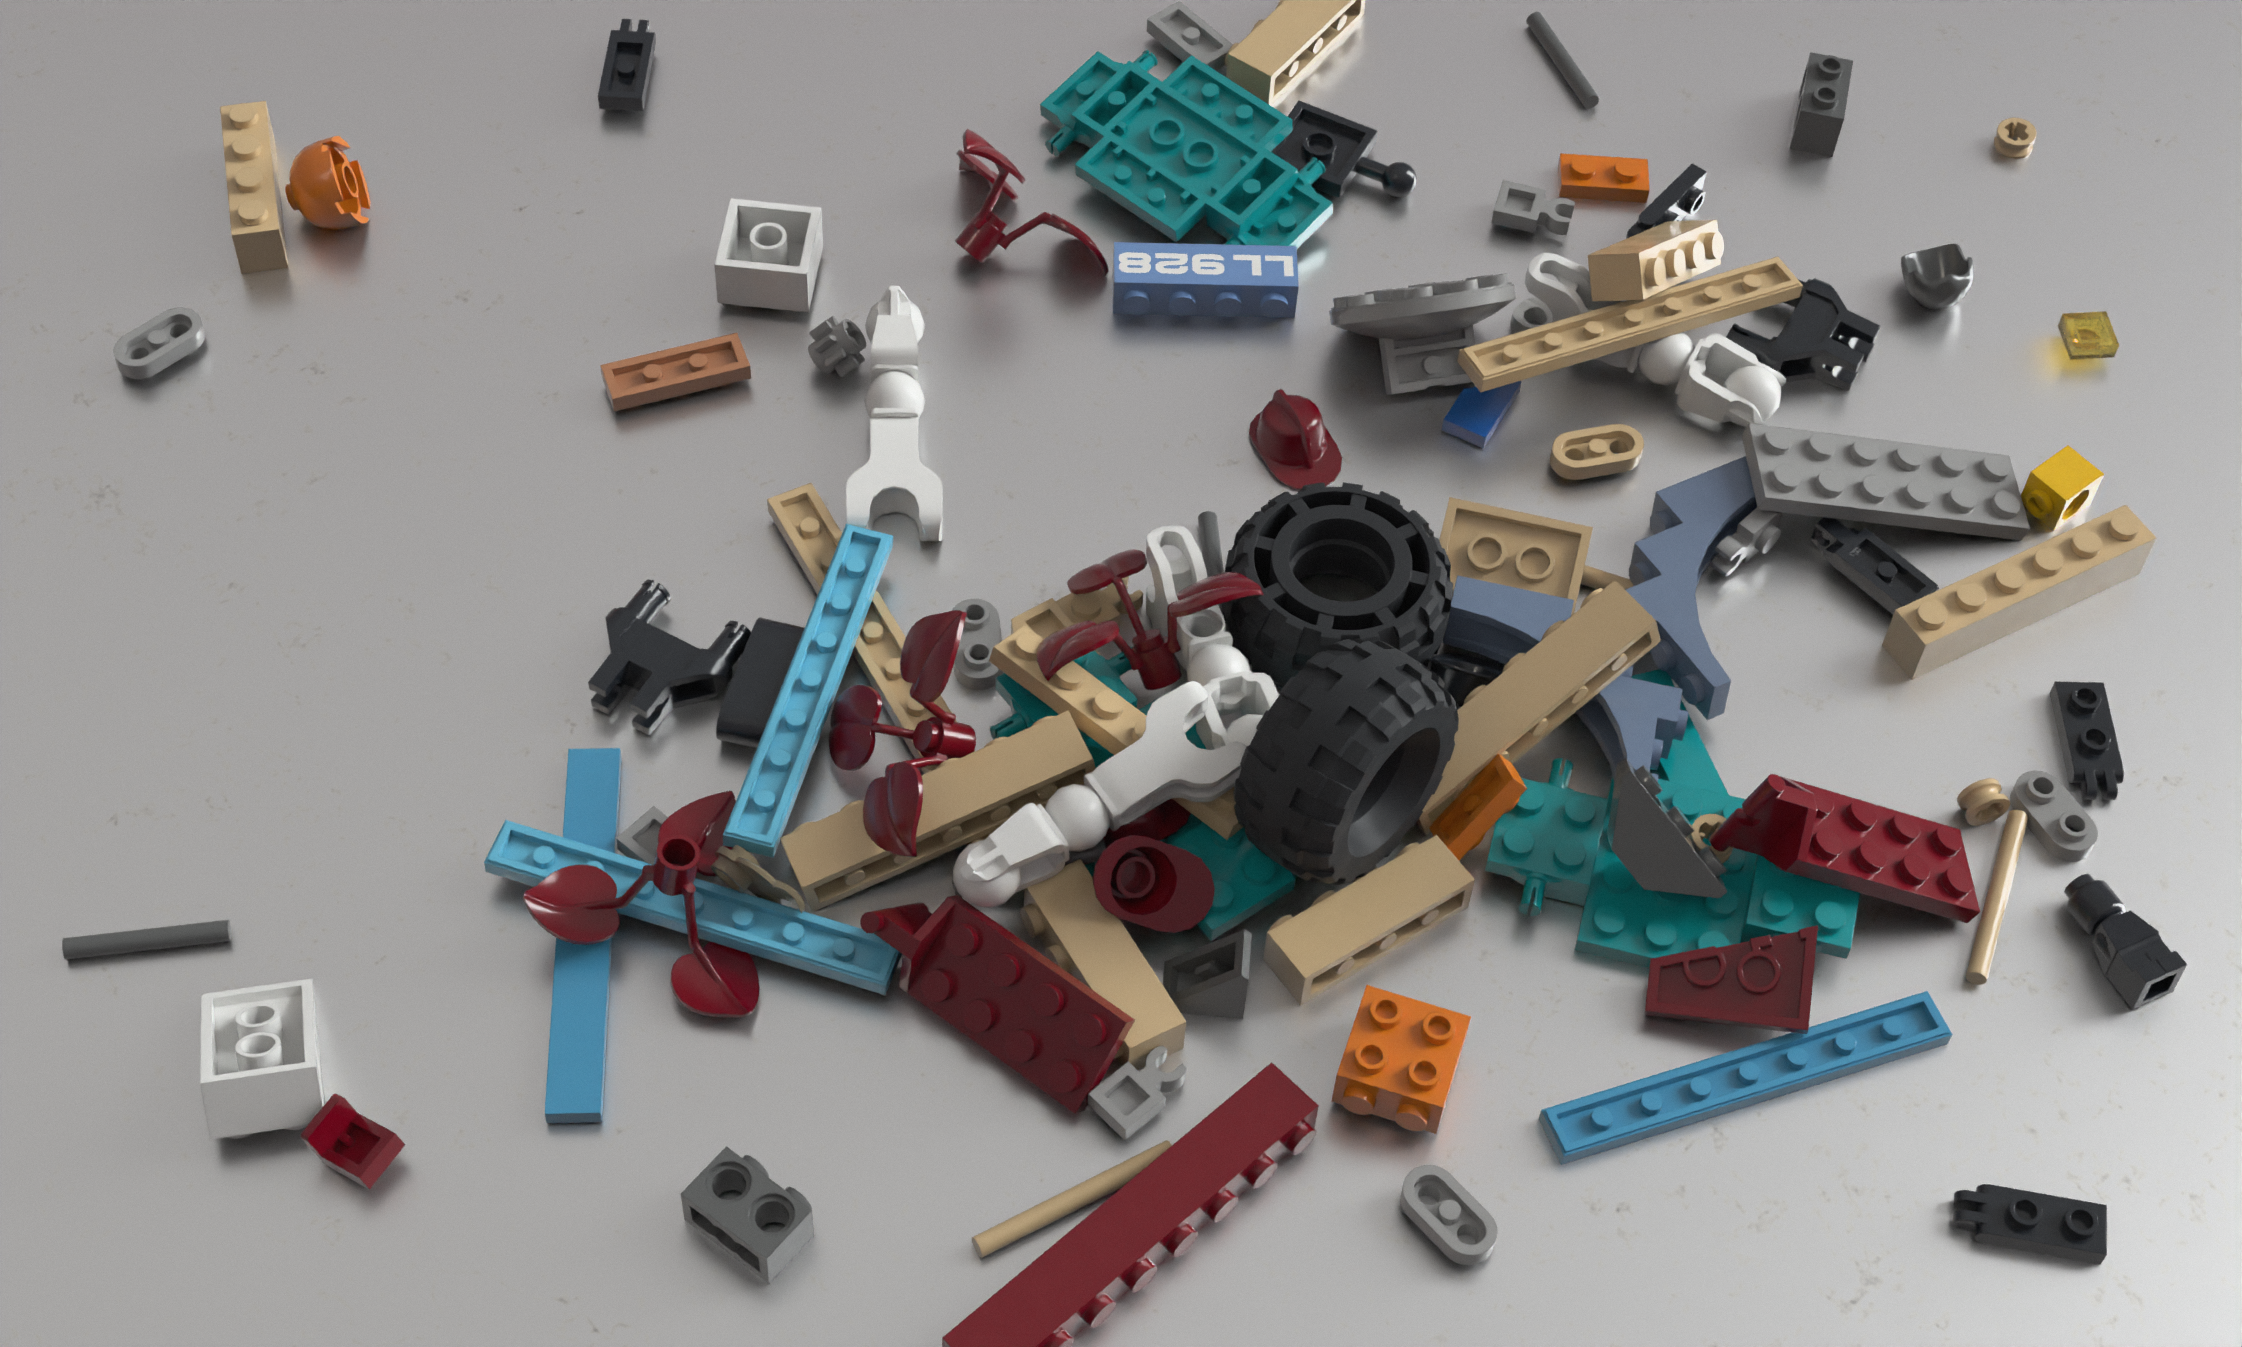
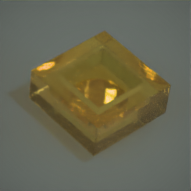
M2106 311L2062 314L2058 323V329L2070 360L2112 358L2115 356L2119 343Z

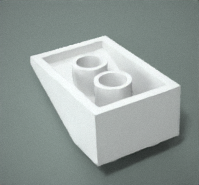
M312 979L201 994L200 1086L210 1140L225 1137L239 1139L250 1136L253 1133L278 1129H303L308 1126L314 1116L324 1106Z

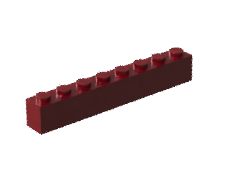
M1271 1062L942 1337V1347H1071L1074 1342L1073 1338L1089 1325L1091 1328H1096L1102 1324L1115 1309V1302L1127 1291L1131 1290L1135 1293L1144 1288L1156 1274L1157 1266L1169 1255L1176 1258L1186 1252L1198 1236L1197 1231L1210 1220L1214 1223L1223 1220L1234 1209L1238 1202L1237 1197L1250 1186L1257 1189L1264 1185L1276 1171L1277 1163L1291 1152L1293 1155H1297L1307 1148L1317 1132L1314 1128L1319 1105Z

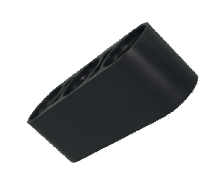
M761 617L756 620L719 712L716 726V737L718 740L752 748L758 747L803 634L804 627Z

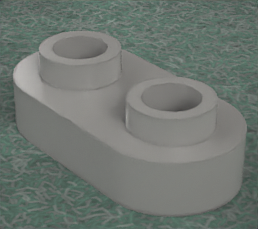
M172 308L127 333L116 342L113 349L119 371L124 376L132 379L148 378L195 351L202 345L205 339L201 318L195 311L189 308Z
M964 600L952 609V611L960 610L967 613L953 665L954 675L957 681L966 688L973 690L989 689L995 686L996 677L1003 674V671L989 662L993 647L1002 641L999 614L997 609L985 600ZM980 657H984V658H985V659H983V660H975V659H973V658H980Z
M2029 771L2022 774L2017 779L2010 794V804L2013 810H2021L2028 815L2027 827L2043 847L2055 858L2067 862H2076L2086 858L2098 837V830L2094 821L2064 785L2053 775L2043 771ZM2066 826L2072 827L2076 832L2069 830Z
M1423 1165L1414 1168L1407 1174L1400 1195L1401 1206L1406 1215L1452 1261L1462 1265H1475L1486 1260L1492 1253L1497 1238V1225L1491 1214L1448 1171L1441 1167ZM1428 1195L1433 1197L1437 1203L1426 1205L1420 1201L1419 1197ZM1466 1234L1471 1236L1476 1243L1467 1245L1460 1242L1457 1237Z

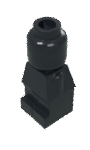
M2084 874L2070 882L2064 891L2069 898L2067 908L2086 933L2095 935L2092 944L2104 977L2106 976L2129 1006L2132 1009H2136L2152 1000L2172 993L2187 963L2177 951L2171 952L2162 941L2159 931L2131 910L2125 912L2124 904L2105 881L2094 880L2090 874Z

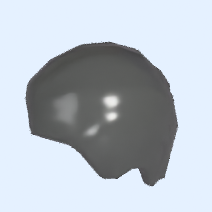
M1958 244L1938 246L1912 252L1901 257V269L1905 287L1921 306L1931 309L1949 308L1959 303L1971 290L1974 278L1973 260L1971 257H1967V259L1964 257Z

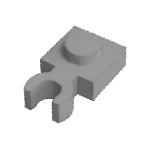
M1503 180L1491 223L1535 233L1537 224L1545 226L1554 234L1567 235L1575 202L1566 198L1547 200L1544 199L1546 193L1544 189Z
M1757 507L1738 524L1736 533L1732 536H1727L1716 546L1715 551L1720 555L1711 562L1710 566L1727 577L1741 562L1745 564L1759 551L1763 554L1767 553L1780 537L1781 530L1778 529V525L1783 512L1758 510Z
M1164 1046L1156 1047L1148 1054L1145 1067L1141 1071H1138L1128 1061L1088 1093V1105L1124 1140L1128 1139L1165 1108L1166 1097L1161 1092H1173L1179 1089L1185 1082L1187 1068L1183 1064L1170 1073L1162 1072L1157 1068L1166 1061L1167 1049Z

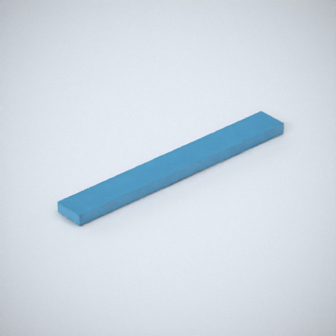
M620 748L568 749L563 824L564 838L616 854L622 763ZM612 937L591 945L572 944L556 938L545 1099L546 1123L602 1122Z
M1928 991L1811 1026L1807 1034H1785L1542 1109L1539 1121L1560 1164L1563 1165L1947 1045L1953 1034Z

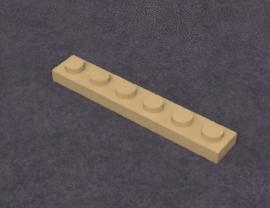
M1026 625L993 647L989 662L1057 713L1061 714L1069 711L1077 728L1113 755L1132 745L1143 736L1146 730L1147 715L1074 661L1063 666L1051 677L1050 681H1047L1039 668L1036 658L1037 649L1044 639ZM1234 787L1211 802H1193L1184 798H1172L1226 840L1243 828L1238 823L1235 815Z

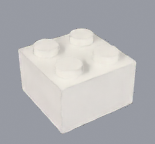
M730 198L714 264L717 302L809 312L823 249L821 207Z

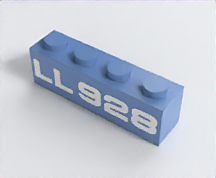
M1114 242L1112 268L1113 314L1295 318L1299 289L1296 246Z

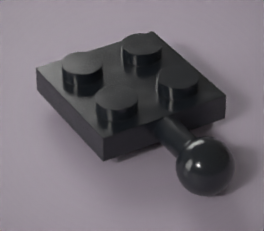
M1298 101L1288 115L1292 119L1293 131L1271 151L1297 168L1298 172L1310 159L1317 158V162L1320 160L1324 164L1326 171L1311 186L1338 198L1342 196L1356 173L1381 182L1386 193L1396 198H1402L1412 193L1417 183L1416 173L1410 165L1404 162H1395L1387 166L1367 158L1376 144L1377 130L1302 101Z

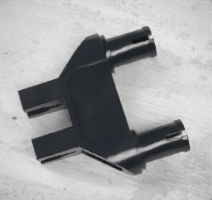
M1814 278L1813 280L1808 279L1807 282L1799 280L1803 285L1800 297L1783 302L1795 308L1778 337L1774 336L1770 340L1744 329L1736 323L1732 325V329L1729 330L1726 336L1727 339L1755 354L1760 363L1780 372L1786 378V382L1815 378L1849 391L1857 378L1858 372L1856 371L1862 361H1867L1875 345L1873 342L1881 326L1847 310L1838 293L1830 284Z
M654 580L644 581L642 587L625 607L614 608L605 617L611 653L588 682L589 689L596 692L591 699L592 707L608 715L632 688L637 690L638 693L629 703L630 710L638 713L633 718L632 725L648 735H651L672 709L706 701L724 691L732 681V667L742 656L751 631L743 624L734 633L738 622L729 621L725 625V629L708 649H699L651 625L650 623L671 600L669 592L660 583L651 592L650 589L655 585Z

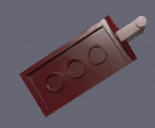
M1770 774L1742 803V808H1737L1709 837L1710 844L1718 851L1723 852L1728 847H1733L1761 855L1785 872L1964 923H1969L1980 913L1960 829L1776 774Z
M958 895L947 897L933 914L929 912L928 907L924 903L918 902L870 911L862 915L860 925L863 931L874 933L903 954L899 988L1074 1114L1085 1111L1088 1105V1093L1100 1084L1135 1019Z

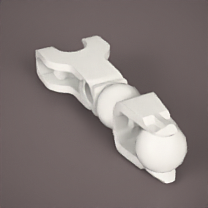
M1542 253L1529 262L1525 275V285L1528 292L1537 298H1528L1514 309L1510 321V329L1512 334L1623 301H1592L1590 275L1584 266L1556 254ZM1542 273L1552 274L1558 281L1547 278ZM1533 319L1542 325H1533L1526 320ZM1682 332L1595 358L1615 367H1627V371L1631 373L1634 372L1638 364L1642 374L1653 383L1663 385L1678 383L1675 393L1678 394L1677 404L1681 409L1720 423L1731 421L1747 427L1749 423L1763 425V422L1774 414L1780 405L1781 386H1784L1786 383V378L1780 372L1760 363L1755 354L1720 334H1710L1705 340L1700 338L1696 347H1694L1691 339ZM1708 372L1726 378L1723 387L1704 376V373Z
M889 286L880 301L871 307L865 324L867 336L872 344L870 356L871 383L864 400L866 411L870 417V457L867 463L857 469L846 481V521L849 525L872 530L874 521L880 516L898 512L907 514L916 521L919 540L942 541V480L932 469L923 465L919 459V418L923 412L925 399L918 382L917 345H919L925 325L919 308L909 301L900 286Z
M1179 525L1156 528L1150 531L1146 537V557L1154 581V585H1149L1146 588V612L1153 628L1159 629L1162 636L1167 637L1168 605L1178 601L1177 593L1207 578L1206 567L1199 547L1191 533L1185 527ZM1173 545L1180 549L1183 554L1176 560L1168 561L1161 547ZM1218 605L1187 616L1177 617V640L1181 650L1176 652L1175 655L1183 668L1187 670L1188 682L1196 681L1200 683L1208 693V705L1205 715L1196 722V731L1207 750H1214L1234 741L1242 742L1249 746L1257 731L1258 723L1266 710L1269 711L1279 696L1273 680L1265 673H1252L1248 659L1238 649L1232 647L1233 638L1230 632H1225V620ZM1241 711L1244 716L1233 721L1226 731L1220 716Z
M1196 681L1187 682L1154 701L1146 717V730L1143 736L1132 745L1103 762L1093 772L1084 776V785L1072 784L1059 788L1048 800L1045 809L1040 803L1038 805L1034 803L1026 804L985 840L969 844L958 856L953 867V882L962 898L972 906L991 908L1004 904L1014 893L1057 875L1064 868L1065 862L1069 860V851L1080 852L1095 847L1106 835L1109 827L1114 832L1122 825L1136 820L1171 798H1184L1193 802H1211L1235 786V780L1239 777L1241 771L1240 762L1247 746L1242 742L1234 741L1220 748L1207 750L1197 748L1187 740L1185 733L1204 717L1208 705V693L1202 685Z

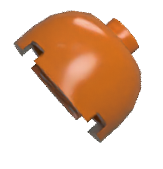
M340 136L320 140L304 147L295 156L289 172L290 183L285 186L286 197L293 210H299L305 219L318 228L331 231L361 225L369 220V218L361 216V207L370 209L368 187L358 160L348 161L343 150L350 149V146Z

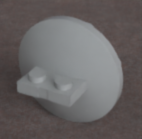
M1506 273L1465 278V281L1431 282L1410 285L1408 288L1384 289L1365 292L1364 295L1333 298L1334 307L1329 310L1330 322L1333 326L1356 334L1379 338L1386 394L1392 395L1425 390L1427 387L1435 385L1450 386L1470 383L1472 380L1457 362L1459 350L1475 345L1474 324L1492 316L1516 299L1515 286L1512 282H1508V274Z

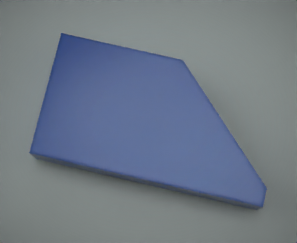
M1522 381L1480 392L1477 387L1463 389L1443 419L1441 430L1484 449L1519 394Z

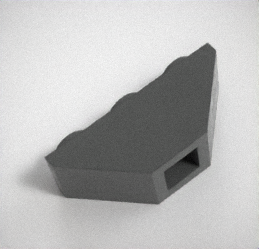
M1627 758L1617 763L1607 836L1611 849L1644 890L1720 898L1726 894L1727 889L1720 876L1727 871L1708 845L1699 850L1688 835L1695 830L1676 805L1667 810L1656 795L1663 790L1644 765L1635 770Z

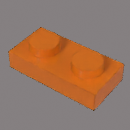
M1560 153L1558 161L1559 197L1647 203L1650 191L1648 159Z
M1497 754L1432 823L1429 829L1433 836L1437 835L1460 861L1469 850L1476 848L1482 842L1485 833L1504 813L1511 811L1516 806L1520 796L1526 791L1527 787L1513 764L1500 754Z

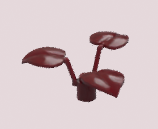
M967 129L963 134L964 151L959 149L956 153L960 159L959 170L980 174L988 180L991 190L979 213L975 214L955 242L979 262L984 263L998 244L1006 250L1012 241L1040 224H1047L1073 235L1083 242L1093 253L1105 277L1109 272L1108 265L1096 244L1078 227L1054 213L1051 215L1043 212L1007 235L1003 233L1008 225L995 215L992 209L1002 191L1013 201L1019 198L1013 188L1005 181L1009 173L1022 184L1025 178L1005 155L996 150L983 137ZM972 155L984 157L994 162L999 174L991 171L983 162Z
M1133 549L1117 553L1105 559L1101 564H1094L1079 571L1068 580L1067 585L1072 594L1078 595L1097 591L1113 583L1137 635L1132 639L1134 647L1131 649L1119 634L1120 629L1115 621H1102L1098 624L1093 621H1083L1050 634L1040 643L1036 655L1039 668L1045 679L1050 681L1051 677L1066 664L1113 641L1129 660L1132 670H1138L1146 690H1157L1175 683L1182 676L1174 654L1181 650L1177 640V617L1187 616L1234 599L1263 595L1262 589L1251 579L1235 572L1216 574L1191 584L1177 593L1178 601L1168 605V637L1162 636L1159 629L1144 630L1122 578L1136 574L1146 567L1147 558L1144 552Z
M960 610L929 615L917 621L909 630L901 652V676L906 682L913 683L910 689V696L936 717L922 720L917 724L915 730L877 723L882 708V699L875 689L865 685H854L846 689L838 697L832 709L830 720L832 729L828 737L829 751L833 762L840 769L856 771L869 761L875 747V733L913 740L914 747L924 756L923 758L888 764L885 769V777L874 779L866 791L863 804V822L866 832L877 846L892 854L917 857L916 832L923 803V780L918 768L933 765L939 766L948 759L961 758L973 753L975 750L976 735L974 729L970 725L955 722V714L945 712L933 702L944 691L952 672L967 615L966 612Z
M732 791L721 792L698 799L670 815L663 822L659 830L654 864L645 865L641 875L624 895L616 898L617 887L610 875L598 867L579 864L567 866L551 873L538 885L524 892L523 901L527 910L544 930L558 939L578 945L596 944L614 936L618 931L620 922L616 909L625 908L648 881H653L654 885L666 895L676 896L682 894L685 905L688 944L692 953L678 958L671 970L670 985L677 1000L693 1012L712 1017L744 1018L747 1015H751L757 1005L760 990L759 978L751 956L747 952L711 941L702 948L697 932L694 902L696 888L693 883L696 872L704 876H717L711 869V865L717 859L715 852L720 846L730 850L733 848L723 845V833L736 802Z

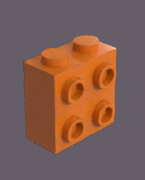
M1366 985L1336 1075L1331 1102L1341 1104L1347 1110L1356 1114H1373L1393 1120L1407 1130H1425L1437 1134L1463 1050L1471 1016Z

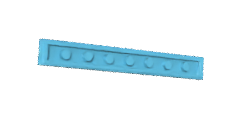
M849 524L845 525L723 833V845L729 847L738 845L748 852L774 858L780 837L783 835L892 550L893 535Z
M505 820L484 861L486 872L533 887L561 868L578 864L595 866L606 872L614 880L617 887L616 898L624 895L641 875L645 865H652ZM695 878L693 885L696 888L694 902L698 938L886 995L902 953L874 933H866L863 929L805 911L801 914L798 909L746 893H739L736 890ZM648 881L625 908L616 909L617 913L687 934L683 895H666L654 885L653 881Z

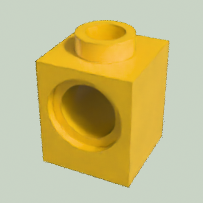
M2067 445L2030 472L2021 493L2023 506L2033 516L2039 518L2054 531L2091 504L2104 473Z

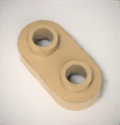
M1611 424L1565 432L1559 435L1553 442L1549 459L1550 465L1558 475L1571 480H1581L1630 471L1640 462L1644 440L1637 430L1624 424Z

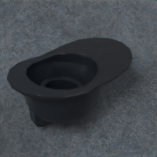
M1441 653L1428 658L1431 661V671L1445 683L1444 689L1454 698L1457 710L1463 706L1464 700L1470 692L1481 685L1487 686L1502 674L1504 668L1488 660L1457 653Z

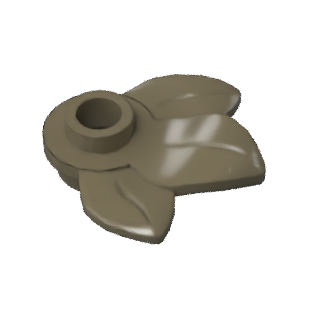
M735 845L730 850L720 846L715 852L717 859L711 865V869L729 887L739 893L749 890L759 898L781 904V899L790 901L798 907L801 914L803 913L805 903L801 895L788 884L774 879V877L760 867L757 859L744 848Z

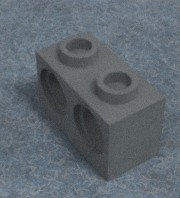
M1810 52L1799 90L1789 149L1833 157L1845 117L1853 60Z
M727 1146L681 1193L684 1220L768 1284L777 1277L814 1237L812 1207L809 1201L796 1189L787 1187L784 1190L772 1181L766 1169L756 1159L749 1155H745L742 1158ZM728 1190H736L742 1193L739 1197L732 1200L718 1197L721 1193ZM770 1222H779L785 1225L783 1229L777 1232H766L760 1229Z

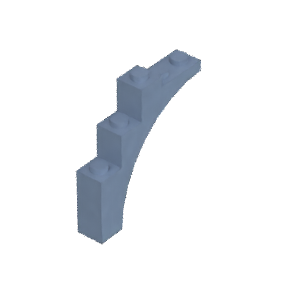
M1746 456L1655 493L1652 514L1650 516V526L1654 535L1634 543L1628 575L1634 586L1625 589L1657 623L1661 642L1644 656L1652 655L1657 667L1668 673L1679 688L1682 689L1684 699L1689 704L1695 705L1706 720L1724 714L1731 679L1712 654L1699 623L1695 593L1703 572L1718 554L1715 551L1716 546L1727 536H1732L1736 533L1738 524L1757 508Z
M1457 575L1443 643L1482 654L1506 665L1515 655L1519 653L1526 654L1536 646L1551 625L1561 620L1565 622L1570 618L1574 600ZM1630 666L1575 712L1595 735L1610 763L1614 782L1617 763L1624 758H1627L1635 770L1643 765L1649 772L1650 769L1657 770L1660 758L1668 759L1673 739L1683 740L1688 719V711L1680 710L1682 689L1631 678L1633 666ZM1651 773L1658 782L1659 775Z

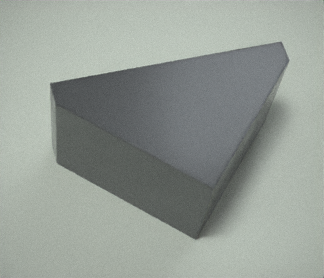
M1245 929L1164 962L1162 985L1181 1013L1243 1019L1249 981L1252 939L1250 932Z

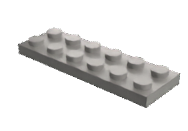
M1752 423L1748 424L1742 434L1758 510L2022 540L2030 530L2009 455Z

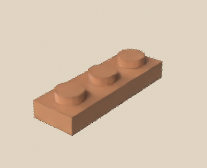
M738 333L600 365L602 379L614 411L751 379L750 364Z

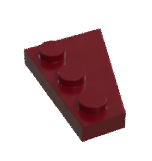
M1818 925L1799 929L1798 932L1773 937L1767 935L1752 938L1748 942L1718 948L1712 946L1651 958L1645 1015L1807 1034L1809 1030Z

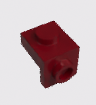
M333 1094L301 1133V1139L326 1166L368 1189H371L405 1146L396 1133L359 1114L344 1097L338 1094Z

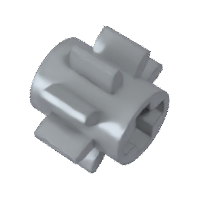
M832 316L809 332L815 341L808 346V352L814 364L822 372L830 374L836 370L839 376L843 377L865 361V358L860 353V351L866 348L865 337L858 326L851 320L844 319L838 323L836 318Z

